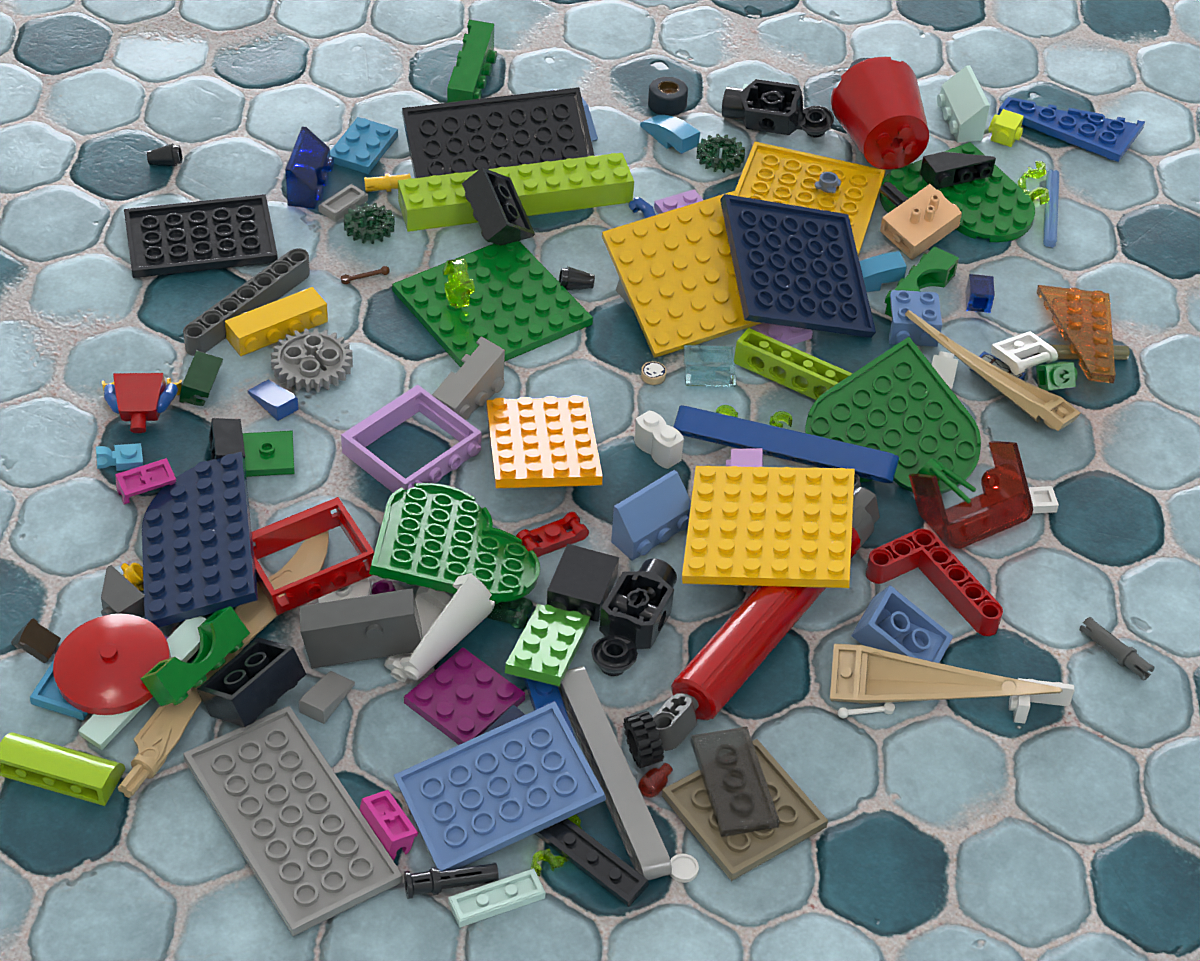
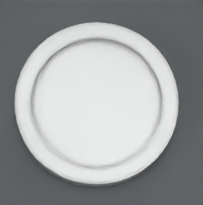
M677 854L671 858L672 873L670 876L674 880L686 883L697 877L699 864L693 856Z

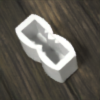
M649 410L636 418L635 444L642 451L651 454L653 460L661 467L669 469L679 463L682 459L684 442L682 434L674 427L666 425L665 420L656 412Z

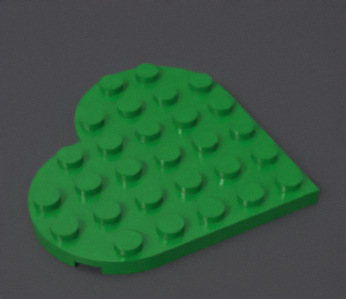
M971 142L944 151L984 155ZM923 159L892 170L883 179L881 186L885 182H890L908 199L928 186L920 175ZM994 165L991 177L936 189L941 191L948 201L960 209L962 215L959 227L956 230L970 238L976 239V236L984 239L990 238L989 242H1007L1025 235L1032 226L1035 206L1031 197L996 165ZM880 192L879 196L882 207L889 213L897 206Z
M907 337L824 392L812 405L805 425L806 434L897 455L899 461L893 481L906 490L918 494L930 495L926 487L919 481L923 476L918 472L930 459L934 458L937 462L940 461L946 468L966 481L975 470L980 457L981 436L975 420L910 337ZM945 475L957 487L961 485L948 475ZM860 477V482L872 481L870 479ZM942 480L936 485L932 482L930 483L936 494L951 491Z
M415 483L414 487L406 490L402 487L389 497L369 574L452 594L458 591L453 587L457 577L472 574L492 594L489 600L498 604L499 602L513 601L529 594L537 584L540 563L533 550L528 551L522 545L521 539L506 531L493 528L492 517L486 507L481 508L475 502L476 498L448 485Z

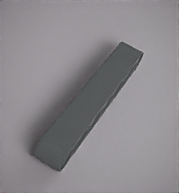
M301 248L290 250L187 324L183 329L186 352L192 356L195 355L196 350L206 353L226 338L225 320L277 301L307 279L310 275L308 252Z

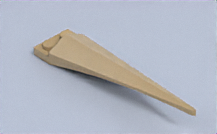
M908 310L905 316L1037 423L1044 419V423L1049 428L1059 431L1074 422L1081 414L1062 397L1003 371L960 346L912 311Z
M834 644L831 701L871 704L1056 694L1063 692L1060 687L963 669L864 645Z

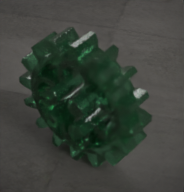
M716 134V137L713 138L711 135H708L707 140L702 138L701 143L697 144L696 159H699L700 165L705 164V169L712 167L713 172H716L718 169H721L723 173L726 172V169L734 171V167L740 168L741 163H744L745 147H742V142H736L735 137L729 139L728 135L720 137L719 134ZM720 148H722V157H721V158H719Z
M365 202L363 207L357 204L355 205V210L349 208L348 214H344V231H347V236H353L354 241L362 239L364 244L367 240H370L371 244H374L375 240L378 239L383 242L384 236L390 238V232H394L395 216L392 215L391 210H386L385 205L377 207V203H374L372 206H369Z

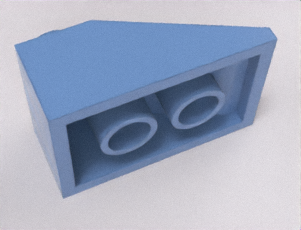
M891 585L872 598L851 635L864 646L936 663L940 662L953 638L949 632Z

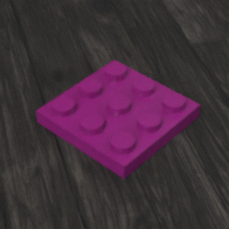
M465 648L460 649L404 696V704L458 745L482 735L513 704L518 707L525 701V693Z

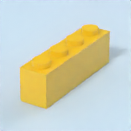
M313 287L225 320L226 339L241 357L276 343L279 339H286V334L293 336L296 330L301 333L304 332L305 328L309 330L328 322L327 303Z

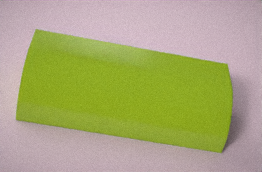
M14 732L8 733L0 742V776L103 806L107 804L126 769L123 763Z

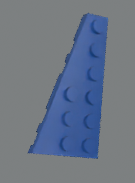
M1011 97L1004 101L998 111V115H1000L1003 109L1023 115L1022 125L1117 162L1120 161L1143 130L1145 121L1137 120V124L1125 122L1123 117L1108 119L1100 113L1069 108L1068 111L1058 110L1056 105L1050 104L1048 107L1037 106L1033 101Z

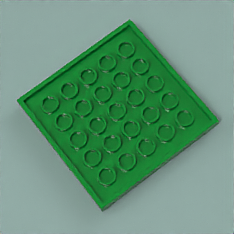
M520 241L502 246L493 243L392 283V291L460 368L464 364L462 358L466 354L472 355L479 346L476 342L481 336L505 350V362L593 324V317L563 286H560V282Z

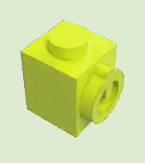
M1005 109L1002 110L1000 115L995 114L988 129L989 133H992L990 141L1012 147L1015 140H1020L1023 128L1021 126L1024 116Z

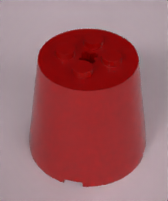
M874 57L857 63L841 76L842 80L832 91L831 108L836 119L865 159L872 166L884 170L898 169L915 161L928 145L929 129L918 81L912 68L904 61L892 60L891 57Z

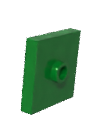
M293 430L243 433L246 477L295 474Z

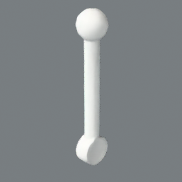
M886 702L884 706L849 710L842 707L838 710V716L844 719L848 715L875 712L892 714L895 710V705L891 702Z

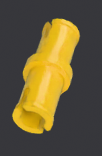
M388 173L381 177H364L366 192L380 190L391 192V189H398V180L411 178L410 173L391 176Z

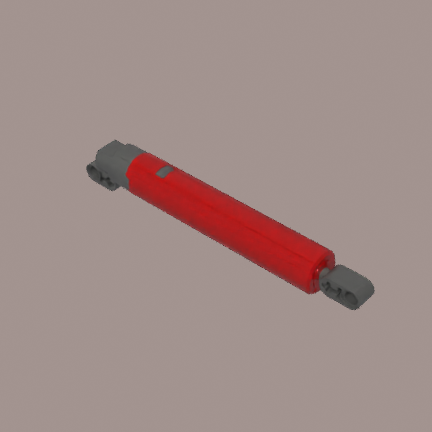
M855 474L851 559L874 532V524L880 518L876 495L870 490L861 487L860 477ZM758 586L675 678L671 685L673 696L654 714L653 721L656 722V728L659 730V737L663 743L661 746L664 751L673 750L678 747L695 728L697 719L708 721L719 713L827 587Z

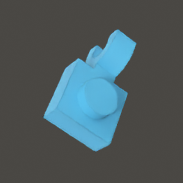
M141 443L114 445L115 451L105 446H96L97 469L116 466V471H126L143 466Z

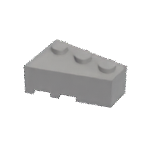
M482 336L476 342L479 346L472 355L466 354L462 358L464 364L456 374L451 371L432 394V396L465 420L478 407L483 406L486 400L495 393L500 392L505 383V350Z

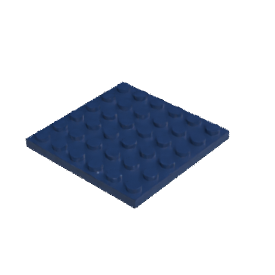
M728 194L722 196L720 202L745 321L873 337L876 333L848 214Z

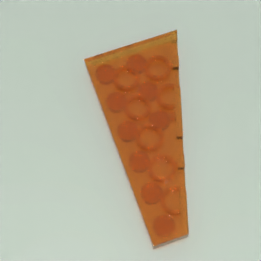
M1038 285L1036 293L1044 299L1046 310H1050L1053 314L1052 320L1064 340L1069 341L1071 352L1077 354L1079 358L1078 363L1088 380L1114 384L1116 374L1109 293L1099 290L1087 291L1078 288Z

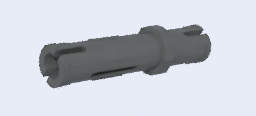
M1092 617L1085 619L1083 624L1086 627L1081 625L1079 629L1082 633L1086 634L1118 660L1119 665L1128 667L1143 681L1149 678L1151 674L1148 671L1153 672L1155 667L1140 657L1135 648L1125 645L1094 621Z

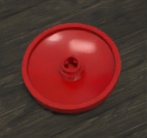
M129 614L105 615L80 625L64 639L54 658L53 674L62 697L78 710L95 715L120 714L143 705L153 697L141 678L157 663L171 658V653L164 634L152 622Z

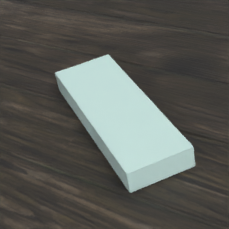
M533 868L448 897V904L460 928L545 899L546 892Z

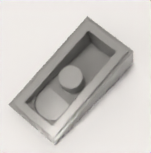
M333 671L328 672L299 700L300 713L325 724L353 688L355 682Z

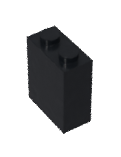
M567 544L548 587L546 605L567 611H577L582 615L590 616V620L599 622L601 607L610 594L618 576L619 557Z

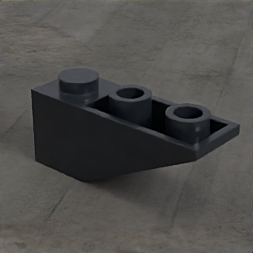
M953 152L923 156L920 175L928 185H932L935 189H941L991 177L996 158L994 156Z

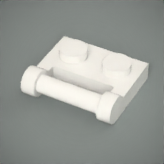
M1031 331L992 344L991 353L1007 364L1014 375L1023 373L1027 368L1044 362L1052 363L1058 359L1057 351Z

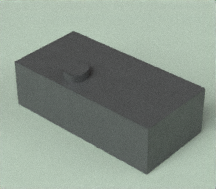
M412 588L300 606V632L312 669L413 653L423 639L421 622Z

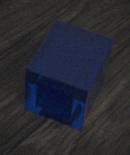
M969 274L965 291L966 311L991 313L995 296L993 276Z

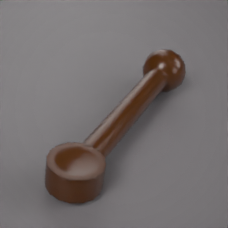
M383 266L378 270L352 276L345 274L341 276V283L349 284L352 280L378 274L387 275L390 269L388 266Z

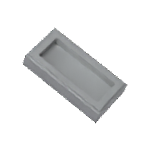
M350 184L318 205L319 212L336 222L368 201V194Z

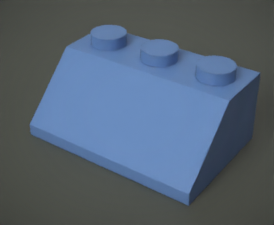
M675 470L669 472L614 506L611 542L630 560L633 561L641 555H646L655 546L667 542L671 536L688 528L691 500L678 472Z

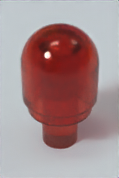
M664 763L659 769H650L639 780L638 787L641 794L647 798L657 796L668 783L667 777L673 771L672 767L668 763Z

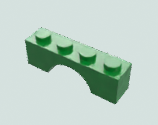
M934 246L928 253L923 254L916 266L913 265L905 278L900 279L894 290L921 292L920 289L930 286L944 288L956 274L959 257ZM892 290L888 292L885 298V303L887 304L885 314L892 317L890 293Z
M231 606L215 611L198 627L200 649L192 663H186L176 657H172L157 663L141 678L160 706L171 703L175 706L183 702L189 696L187 691L207 680L206 674L210 670L218 669L226 662L224 658L226 655L236 652L244 645L243 640L250 632Z

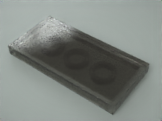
M748 727L691 735L690 742L721 837L778 828L780 820Z

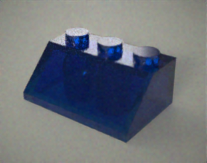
M304 126L301 127L285 169L288 206L315 209L318 200H322L323 186L328 184V173L333 170L334 158H330V148Z

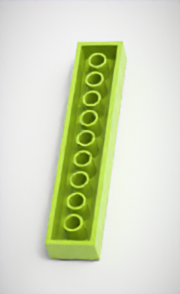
M623 153L488 169L511 178L527 216L625 204L633 201L634 179ZM478 170L398 180V203L407 232L478 223L473 216L474 211L470 202L465 197V190L462 185L465 180Z

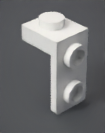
M1018 678V680L1060 687L1063 692L1010 696L1009 710L1013 711L1014 722L1025 724L1030 709V702L1069 706L1075 691L1074 685Z

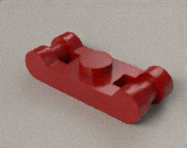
M572 511L567 513L562 519L533 530H521L517 533L516 537L522 540V545L528 551L533 550L536 556L540 557L566 547L567 544H574L584 540L589 535V530L584 524L580 523V517L577 513Z

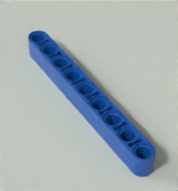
M684 405L679 406L673 426L683 436L738 449L762 448L763 455L819 468L855 469V474L859 477L883 483H893L899 461L897 455L889 452Z

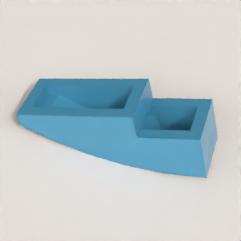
M656 115L640 122V126L666 149L674 147L682 154L699 146L700 131L679 118L668 115Z
M900 251L885 253L859 261L867 292L880 291L882 283L898 282L901 278H905L907 266Z

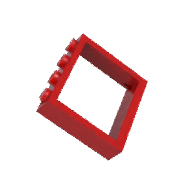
M339 497L252 532V541L255 544L253 551L256 580L277 615L372 576L369 572L374 550ZM336 509L337 512L331 514V510ZM338 526L342 528L359 554L276 590L258 562V559Z

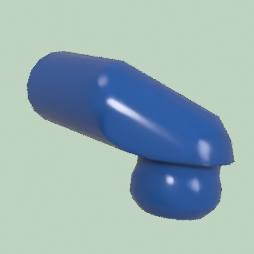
M635 197L633 201L629 202V208L634 213L641 210L645 218L656 215L653 206L640 197Z

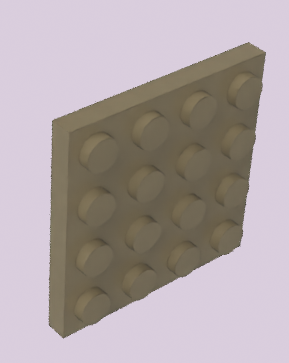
M758 739L662 789L664 800L731 881L827 828L828 824L827 818Z

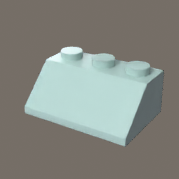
M968 65L942 84L940 94L937 95V105L941 107L943 118L948 122L950 133L954 135L957 143L982 141L990 104L971 66Z

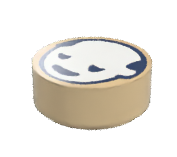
M647 362L642 366L641 378L650 385L661 384L666 378V368L659 362Z

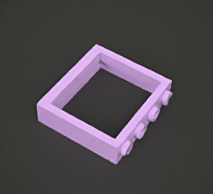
M416 385L341 434V445L344 455L394 493L401 487L404 490L412 488L415 483H437L447 473L457 469L469 458L476 456L481 451L482 432L422 387ZM421 412L458 440L459 443L405 479L365 447L416 413Z

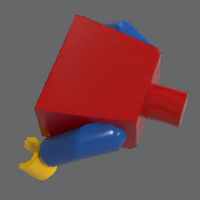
M113 373L114 382L106 384L105 380L102 381L105 401L114 413L120 414L122 421H131L130 431L133 433L146 432V421H157L160 413L166 411L175 396L180 395L182 380L172 383L171 378H167L166 385L163 373Z

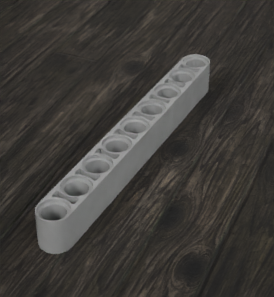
M584 666L568 669L558 688L587 761L605 794V802L633 867L647 880L670 875L672 873V865L668 852Z

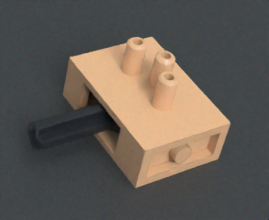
M885 182L880 187V192L897 206L882 217L880 232L911 260L959 227L962 212L955 204L948 201L941 191L936 190L932 185L929 184L909 199L890 182Z

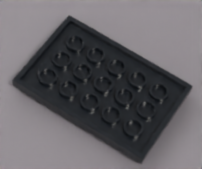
M266 194L124 209L133 278L268 264L278 260Z

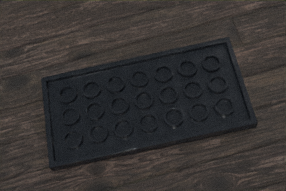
M579 87L402 108V117L415 178L479 170L482 167L494 169L595 156Z

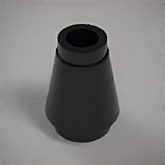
M172 143L152 151H147L148 164L177 166V164L183 161L180 145Z
M567 266V268H561L560 286H563L566 290L593 289L595 275Z

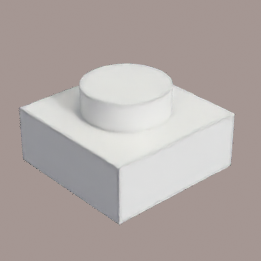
M1052 486L1027 487L1025 496L1031 514L1057 512L1059 504Z

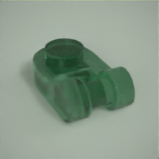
M524 597L513 601L499 602L495 604L487 618L510 623L517 629H524L528 621L527 615L531 613L533 603Z

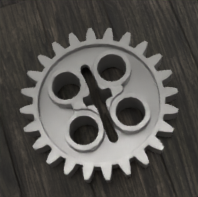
M305 328L303 334L296 330L294 337L286 334V341L279 339V346H274V352L271 353V368L274 370V376L279 377V382H287V388L296 385V391L304 387L307 393L310 392L311 388H315L317 392H320V387L330 390L329 384L339 386V380L345 381L346 374H351V367H353L352 350H350V344L344 343L343 337L337 339V333L329 336L326 329L322 333H318V329L315 328L313 333H309L308 329Z

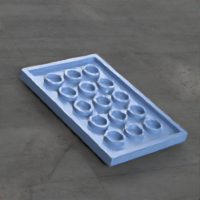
M555 701L394 774L395 781L439 871L462 868L606 800L599 782Z

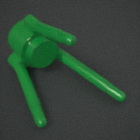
M932 458L918 471L923 476L919 481L926 487L941 513H944L945 509L932 488L931 482L936 485L942 480L966 503L971 502V499L945 475H948L972 492H975L976 488L946 468L940 461L937 462Z

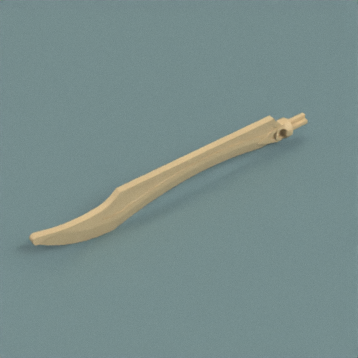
M329 530L306 539L287 564L277 573L268 577L275 590L321 571L328 550ZM258 582V601L239 605L235 609L236 614L250 634L243 640L244 645L232 654L229 653L224 657L226 662L214 671L210 670L206 674L207 680L237 656L263 628L278 616ZM192 687L187 691L189 696L178 705L174 706L171 703L159 706L134 738L139 752L131 761V771L118 786V790L123 792L126 797L130 798L133 796L145 779L153 778L165 763L168 754L180 740L190 719L202 702L196 690L198 687Z

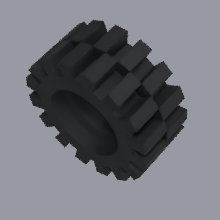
M648 711L625 717L623 723L624 733L627 737V744L630 747L629 751L633 755L636 765L639 768L662 762L664 759V749L661 745L663 743L659 737L660 733L656 728V722L653 721V716Z

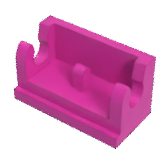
M167 458L115 474L116 490L119 495H122L124 505L130 503L129 497L172 485L176 482Z
M389 790L362 798L359 810L392 860L394 861L396 852L401 847L405 855L408 854L412 848L414 837H417L418 832Z

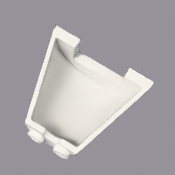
M466 574L457 577L453 587L458 591L453 598L444 591L419 587L415 595V601L421 622L423 639L413 653L387 657L384 666L391 670L390 674L392 677L401 682H405L407 678L413 680L420 679L492 612L495 606V602L489 600L492 594L474 575Z

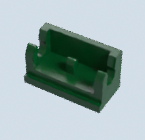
M196 350L181 386L180 403L186 402L197 406H204L206 401L198 399L194 395L205 398L209 397L219 369L222 366L223 358Z

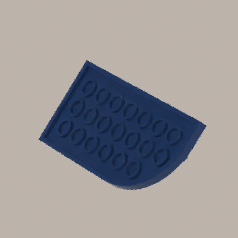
M242 452L227 454L219 459L199 462L195 467L177 476L175 484L163 487L151 501L145 512L142 522L145 619L152 622L158 628L214 613L229 606L236 607L258 601L246 467Z

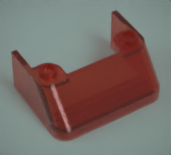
M989 442L995 467L983 474L981 479L983 494L971 498L970 503L964 501L945 509L936 476L923 474L909 475L919 515L946 546L962 549L1025 522L1032 516L1033 503L1016 442Z

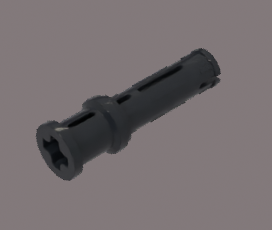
M496 862L439 871L438 868L433 867L426 872L413 874L410 871L404 872L407 899H412L414 895L425 893L438 895L442 892V889L490 883L499 880Z

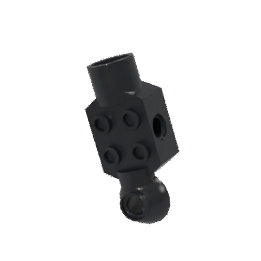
M755 79L744 89L726 87L723 95L722 117L743 120L746 129L783 135H790L796 130H803L810 137L818 138L823 136L834 122V115L826 107L810 106L803 108L802 91L799 85Z
M652 558L646 560L639 571L622 572L603 603L599 631L605 637L593 644L591 653L594 662L604 674L619 676L628 670L636 662L637 649H650L670 616L674 595L673 587L676 584L677 575L672 566L667 562Z

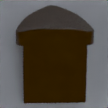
M32 618L16 634L11 644L17 649H23L45 664L51 658L61 638Z

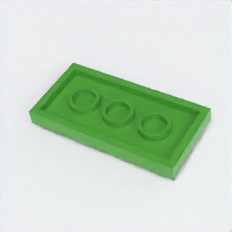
M537 604L506 662L505 673L560 687L588 630L590 616L582 615L577 611L558 609L551 605Z

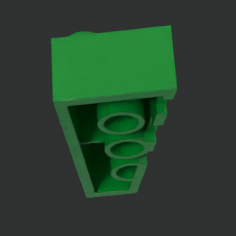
M469 19L467 25L468 34H464L462 51L459 50L457 63L454 66L447 87V103L481 99V89H485L487 76L491 75L492 63L495 64L497 59V51L494 50V23Z

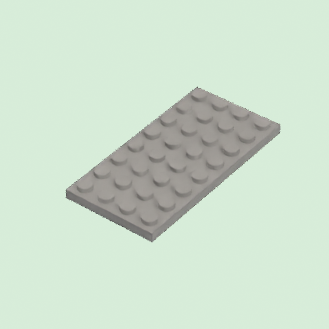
M290 706L260 718L246 727H240L183 753L184 761L292 936L403 882L402 873Z

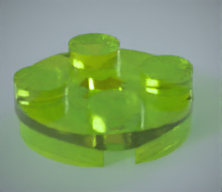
M465 258L447 260L444 265L443 275H448V283H444L445 293L450 305L456 306L455 308L469 306L470 294L475 292L474 281L469 279Z

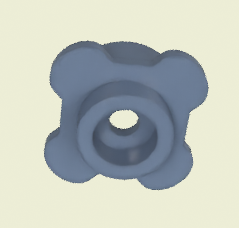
M823 172L820 175L819 181L815 182L817 189L827 193H835L836 187L841 185V180L833 172Z

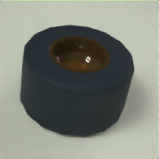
M665 76L653 80L649 85L648 106L659 115H679L687 107V85L675 77Z

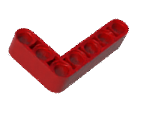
M917 529L870 552L866 577L871 582L882 584L915 568H919L976 632L983 636H992L997 633L1003 614L1002 606L932 531Z

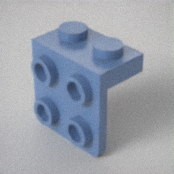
M891 291L892 323L889 333V344L897 345L907 337H910L916 346L938 347V342L905 316V314L910 310L941 332L942 319L939 295L935 292Z

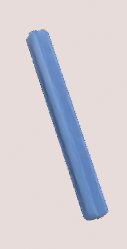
M1052 169L1047 171L1043 241L1044 246H1050L1051 248L1055 247L1057 242L1059 171H1053Z

